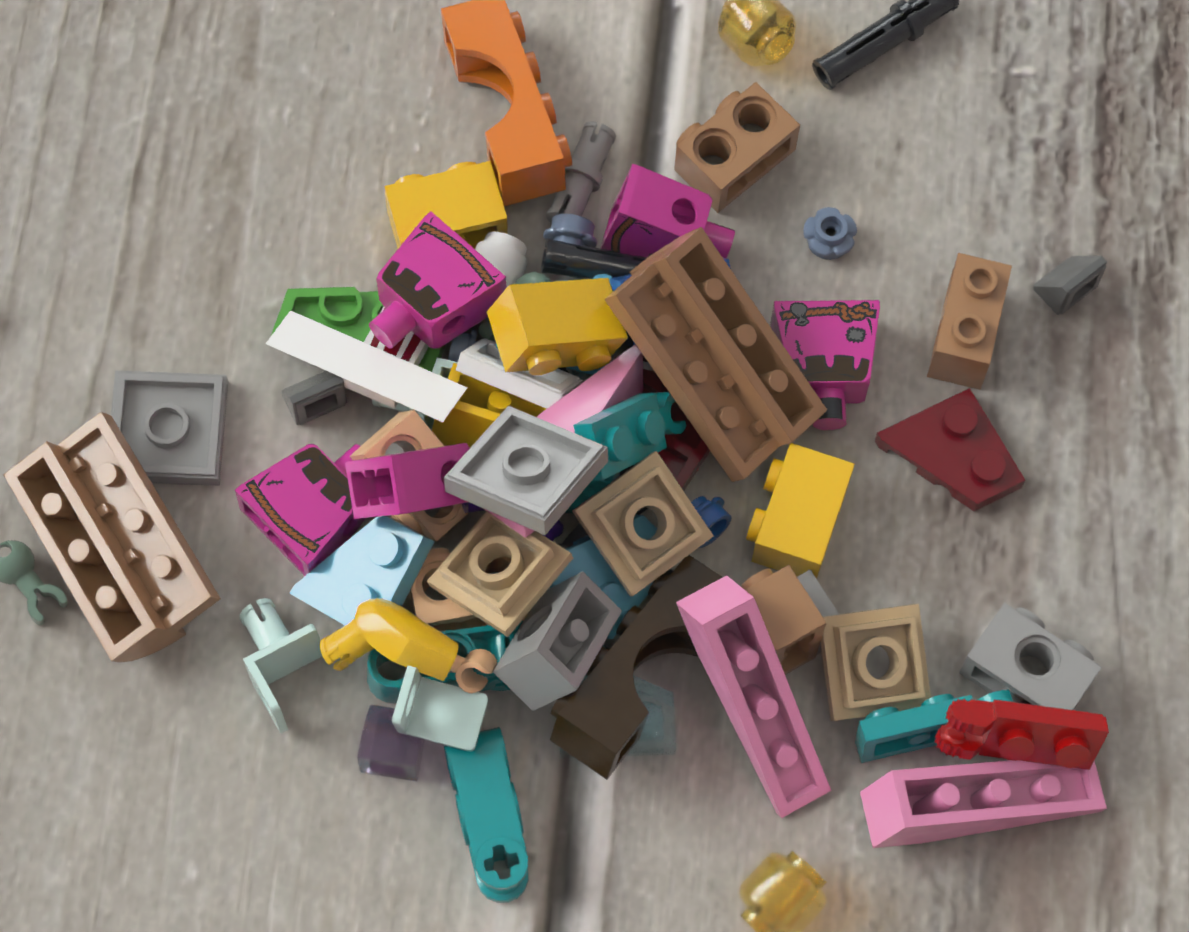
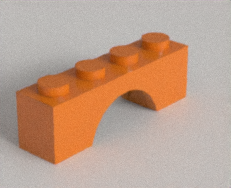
M471 0L441 8L444 42L458 81L488 86L502 94L511 104L504 118L485 132L488 161H491L503 205L508 206L566 190L565 168L572 166L570 148L565 135L556 136L552 125L557 123L554 105L548 92L540 94L537 83H541L540 70L534 52L525 53L521 43L526 42V36L519 12L510 13L505 0Z

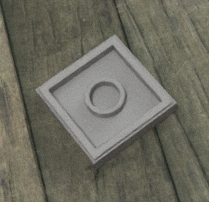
M115 370L111 416L151 483L220 486L228 393L227 375Z
M508 405L444 476L445 492L546 535L608 462V447Z

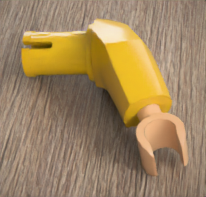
M383 598L369 599L362 602L357 607L355 619L320 641V651L328 665H331L340 658L333 666V669L336 671L344 670L367 652L376 649L381 655L394 663L404 667L408 665L416 667L420 673L444 681L449 671L456 673V681L459 687L468 693L481 691L488 682L486 677L476 674L472 668H476L482 673L490 674L497 666L495 656L484 649L470 651L465 658L457 655L459 648L457 642L428 625L402 606Z

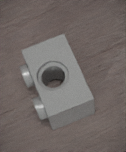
M582 571L548 589L527 614L493 673L532 711L562 698L578 689L622 610Z
M1004 602L967 655L959 673L988 693L1009 689L1013 702L1074 710L1102 667L1093 661L1092 654L1081 644L1072 640L1062 641L1047 631L1043 621L1034 613L1020 607L1015 610ZM1024 656L1038 658L1045 665L1046 674L1032 675L1026 672L1021 666L1019 658Z

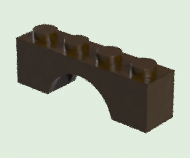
M688 555L679 563L674 571L670 568L654 580L648 591V595L652 598L643 609L634 605L628 611L616 631V634L620 636L611 649L602 645L586 673L588 677L576 691L557 699L550 713L556 718L550 741L607 780L640 739L649 715V711L636 691L633 672L647 660L663 654L680 653L699 657L676 602L723 577L691 555Z

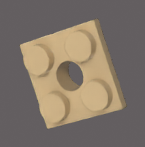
M657 451L649 454L572 510L629 596L637 594L714 537ZM642 507L651 509L658 519L657 531L648 540L638 536L633 526L634 516Z
M486 511L427 582L430 587L508 637L572 561L573 556L571 552L539 532L534 531L528 537H523ZM502 557L511 558L509 566L504 571L497 574L485 573L487 565L494 559Z
M919 604L823 616L826 626L821 639V649L831 721L866 717L869 713L885 707H896L899 711L920 707L925 700L931 698ZM876 646L882 647L889 657V668L878 679L874 678L866 667L867 655Z

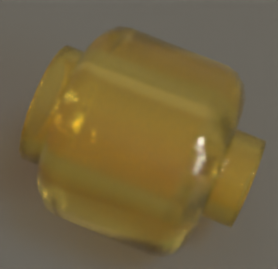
M726 0L718 19L717 31L722 42L742 62L752 67L773 65L780 62L791 51L795 41L796 21L792 12L780 0Z
M791 850L787 856L779 852H771L747 876L739 887L740 898L747 906L740 916L756 932H802L826 905V896L821 888L827 881L795 851Z

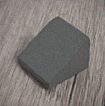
M1071 256L1036 282L1033 287L1034 291L1057 315L1063 314L1098 287L1107 267V261L1103 256Z
M328 371L319 373L282 390V396L296 425H302L345 406L347 403L343 379Z

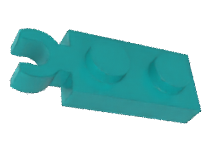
M669 392L636 394L573 424L575 434L608 447V462L593 480H604L640 462L652 452H659L667 448L665 435L680 434L686 429L685 421H673L671 418V406L676 401Z
M1009 689L995 691L976 699L993 702L994 699L1013 702ZM941 694L925 700L920 707L899 711L896 707H885L869 713L864 720L859 721L855 739L861 763L937 746L935 736L938 729L948 723L946 712L949 705L953 701H957V699L973 700L972 695L954 698L951 694Z

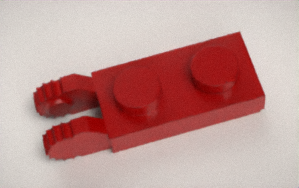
M964 698L963 700L957 699V701H953L949 705L946 712L948 723L938 729L935 743H937L936 747L941 750L940 752H944L946 756L951 755L953 758L958 756L959 759L971 760L978 754L980 756L1013 761L1021 760L1090 770L1109 733L1107 719L1103 714L995 699L993 702L972 699L966 701Z

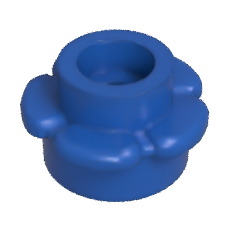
M700 496L691 502L714 536L699 548L706 547L722 535L731 522L732 517L723 508L725 502L721 497H714L710 501L705 496Z

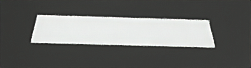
M293 311L288 313L266 342L271 347L441 422H444L467 390V387Z

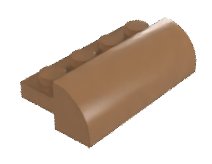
M702 227L682 235L649 256L630 271L632 275L604 299L732 482L745 479L778 447L793 443L827 411V408Z
M103 412L98 413L58 445L46 441L3 474L111 661H134L166 648L186 635L183 629L185 625L221 599L111 415Z

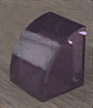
M371 704L366 715L357 756L360 773L417 782L425 740L397 732L392 724L395 708Z

